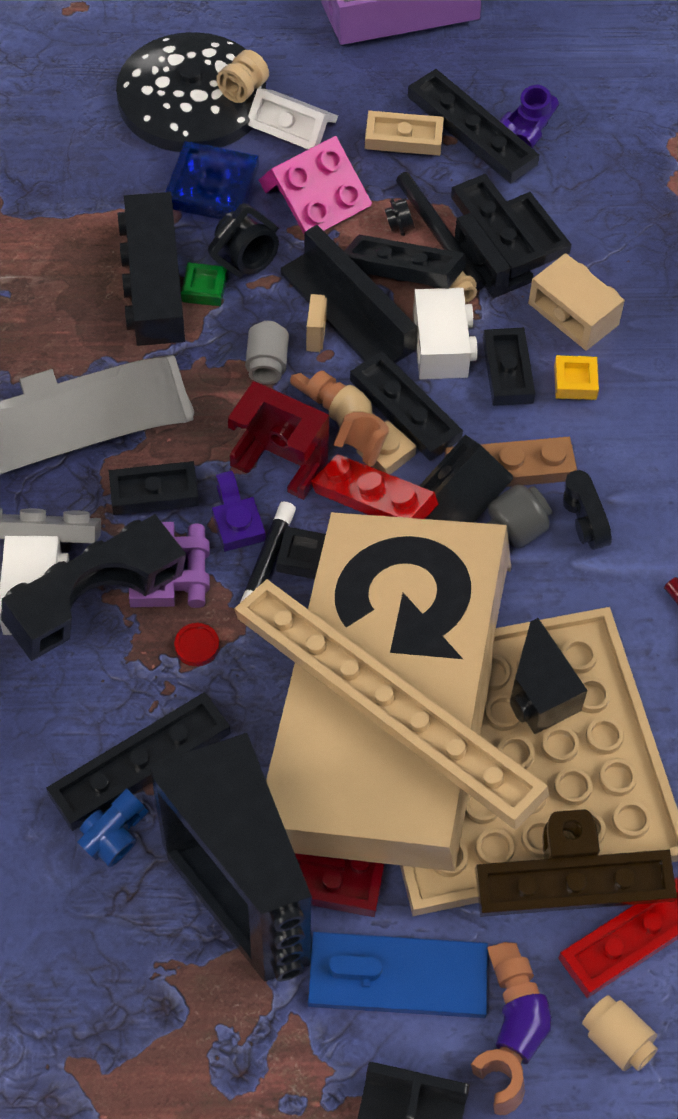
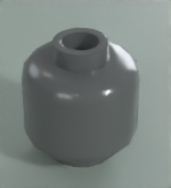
M516 484L489 503L488 513L492 520L486 524L507 525L509 544L515 548H523L549 529L550 522L548 517L552 514V510L535 486L527 488L524 485Z

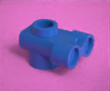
M127 788L111 803L112 806L105 814L101 810L95 811L83 822L79 829L84 835L77 841L78 844L95 860L100 858L108 867L117 864L134 847L137 840L127 830L135 826L149 813L145 806Z

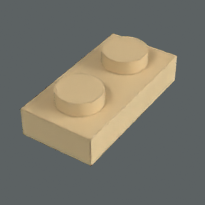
M368 110L365 149L440 156L444 117Z

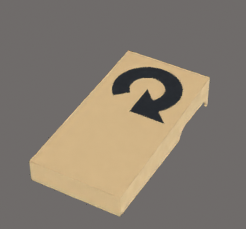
M331 512L308 610L480 736L492 672V651L506 573L511 571L507 525ZM295 663L266 779L294 853L455 871L469 794Z

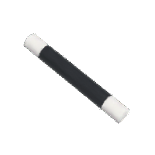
M285 501L279 504L240 603L269 578L280 551L286 526H290L296 510L293 504Z

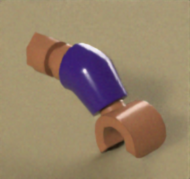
M503 942L487 947L499 986L507 989L502 994L505 1006L502 1008L504 1021L495 1043L498 1049L485 1051L478 1055L471 1063L473 1074L481 1079H484L491 1072L498 1071L506 1074L511 1079V1083L506 1089L494 1095L493 1107L494 1113L497 1115H507L515 1111L522 1103L525 1085L521 1063L528 1064L551 1030L552 1018L546 995L540 994L537 984L530 982L534 974L529 959L521 957L517 943Z

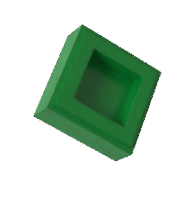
M188 262L181 291L182 302L221 307L227 280V269L223 266Z

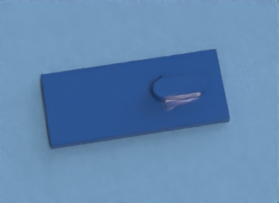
M313 932L308 1007L486 1018L488 943Z

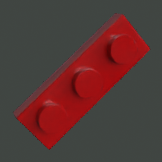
M339 454L311 481L316 494L367 515L425 519L438 505L435 492Z
M677 877L674 879L677 898L674 902L633 905L560 952L559 961L587 999L678 940Z

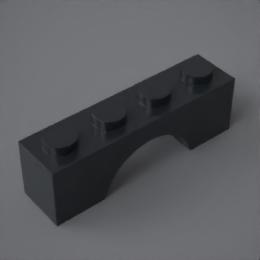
M156 514L142 522L140 520L132 521L118 535L105 542L102 540L96 541L89 545L82 555L67 563L61 561L52 565L42 577L29 584L24 582L11 588L5 597L2 598L1 620L28 658L33 661L70 640L72 625L70 610L82 594L98 586L121 585L147 596L182 576L186 553Z

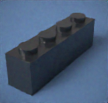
M171 192L124 195L125 212H117L119 235L127 236V242L120 243L122 267L129 266L130 273L122 274L124 298H132V305L125 306L127 330H135L137 346L185 342Z

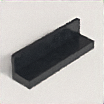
M318 225L305 231L304 254L281 267V275L309 304L311 294L325 295V298H327L326 322L364 362L380 351H383L394 363L415 352L417 326Z

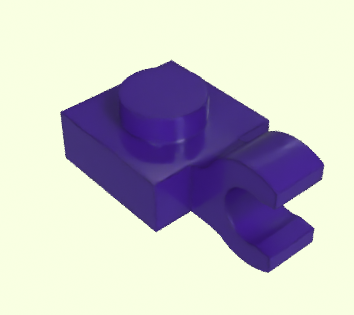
M232 470L216 474L218 482L216 489L222 505L212 507V517L224 552L264 542L266 532L254 497L240 499L237 482Z

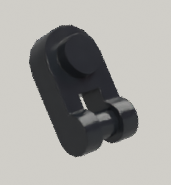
M581 470L570 472L565 480L563 506L569 512L576 513L575 527L579 540L582 544L588 543L593 550L611 545L610 525L591 477Z

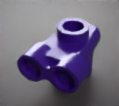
M531 85L525 88L520 96L521 105L513 113L507 112L500 119L502 124L531 148L542 138L541 130L548 124L549 119L559 106L558 99L551 95L550 91L542 85Z

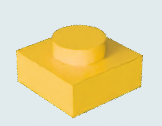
M556 355L554 363L555 398L597 400L599 392L597 357Z

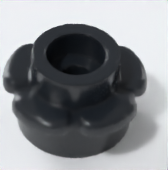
M392 198L390 200L392 207L384 209L391 231L399 230L401 236H405V231L415 228L406 198L395 202Z

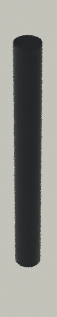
M408 172L401 173L397 177L396 182L444 250L465 254L466 268L463 272L475 279L477 291L482 289L486 282L411 175Z

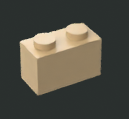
M565 253L532 278L528 304L587 351L619 325L625 300L620 297L614 288L605 285L595 277L585 265L578 263Z

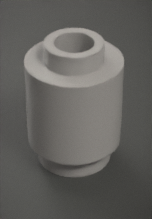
M262 321L253 325L248 331L245 367L249 372L250 379L260 384L277 383L286 371L289 333L284 327L274 321Z

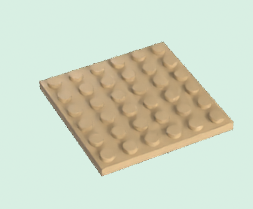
M610 607L540 620L588 691L582 711L537 734L533 733L526 721L522 723L517 719L510 705L514 680L530 622L496 628L492 651V672L480 736L548 786L549 796L515 830L469 795L455 871L400 865L412 916L479 903L475 874L477 864L544 859L543 829L551 814L557 811L586 809L592 814L597 827L600 849L598 855L670 849L672 863L678 862V809ZM563 831L567 838L575 839L571 832Z

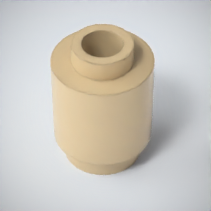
M610 995L602 998L589 1011L582 1022V1025L589 1031L588 1038L623 1071L628 1070L632 1066L637 1071L641 1070L658 1051V1048L653 1044L657 1038V1033L622 1000L616 1002Z

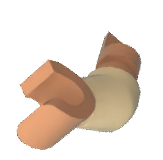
M322 370L317 372L311 379L302 373L291 375V385L318 404L323 403V407L329 411V416L339 425L340 428L333 445L343 447L344 444H348L364 454L363 462L369 467L375 465L389 433V427L381 418L372 414L371 401L365 394L353 385L345 386L341 382L336 383L334 377Z

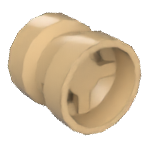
M243 50L233 59L232 64L226 65L218 72L217 84L223 95L230 101L242 103L252 95L254 89L259 88L267 81L269 69L264 59L258 53L252 50Z

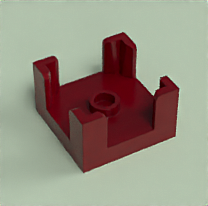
M253 380L228 416L229 429L235 431L237 427L246 428V431L230 453V466L249 473L262 453L267 450L301 466L287 486V492L304 500L313 487L311 481L328 464L329 414Z

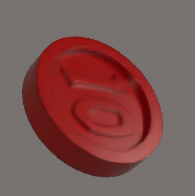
M192 623L184 626L175 637L176 655L183 663L189 666H203L210 663L219 652L217 633L212 627L203 623Z

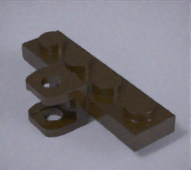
M586 809L557 811L551 814L542 834L544 859L477 864L475 867L480 917L674 902L677 898L670 849L598 855L600 849L596 823L592 814ZM563 831L571 832L575 839L567 838Z

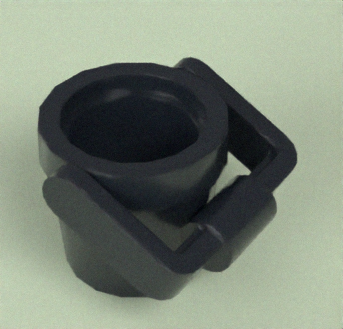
M247 203L240 204L235 211L226 214L219 221L215 229V238L208 247V253L216 262L240 279L244 274H256L265 269L277 254L279 240L276 232L279 227ZM250 213L252 216H254L256 219H258V220H259L260 222H262L263 224H261V223L255 221L254 219H252L251 217H249L247 214ZM222 248L229 255L233 264L218 254Z

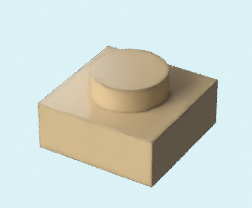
M387 420L385 423L389 427V433L377 461L372 467L391 475L416 455L417 446ZM357 450V453L363 458L364 454Z

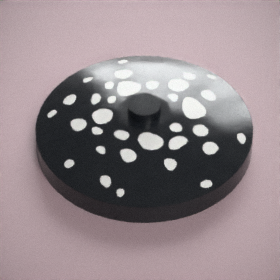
M200 32L171 34L143 45L126 60L118 75L116 92L118 108L123 121L142 140L156 147L174 152H206L236 142L253 129V127L248 126L250 122L248 115L257 89H254L252 95L244 102L235 103L230 101L220 91L217 84V75L226 65L232 64L233 59L240 52L247 49L225 37ZM266 82L259 88L266 89Z

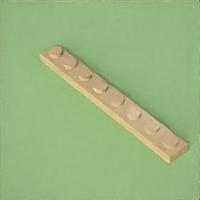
M268 579L234 608L238 620L515 830L549 796L548 786Z

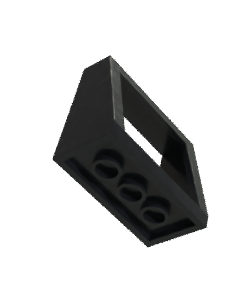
M244 733L150 765L162 844L170 863L264 982L274 978L280 982L287 981L302 974L305 970L304 967L310 965L312 896L248 734Z

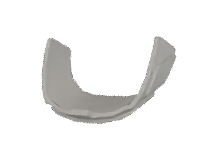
M166 355L142 359L57 383L53 369L19 378L23 394L0 401V475L38 461L126 434L164 425L193 421L194 409L185 391L175 356Z

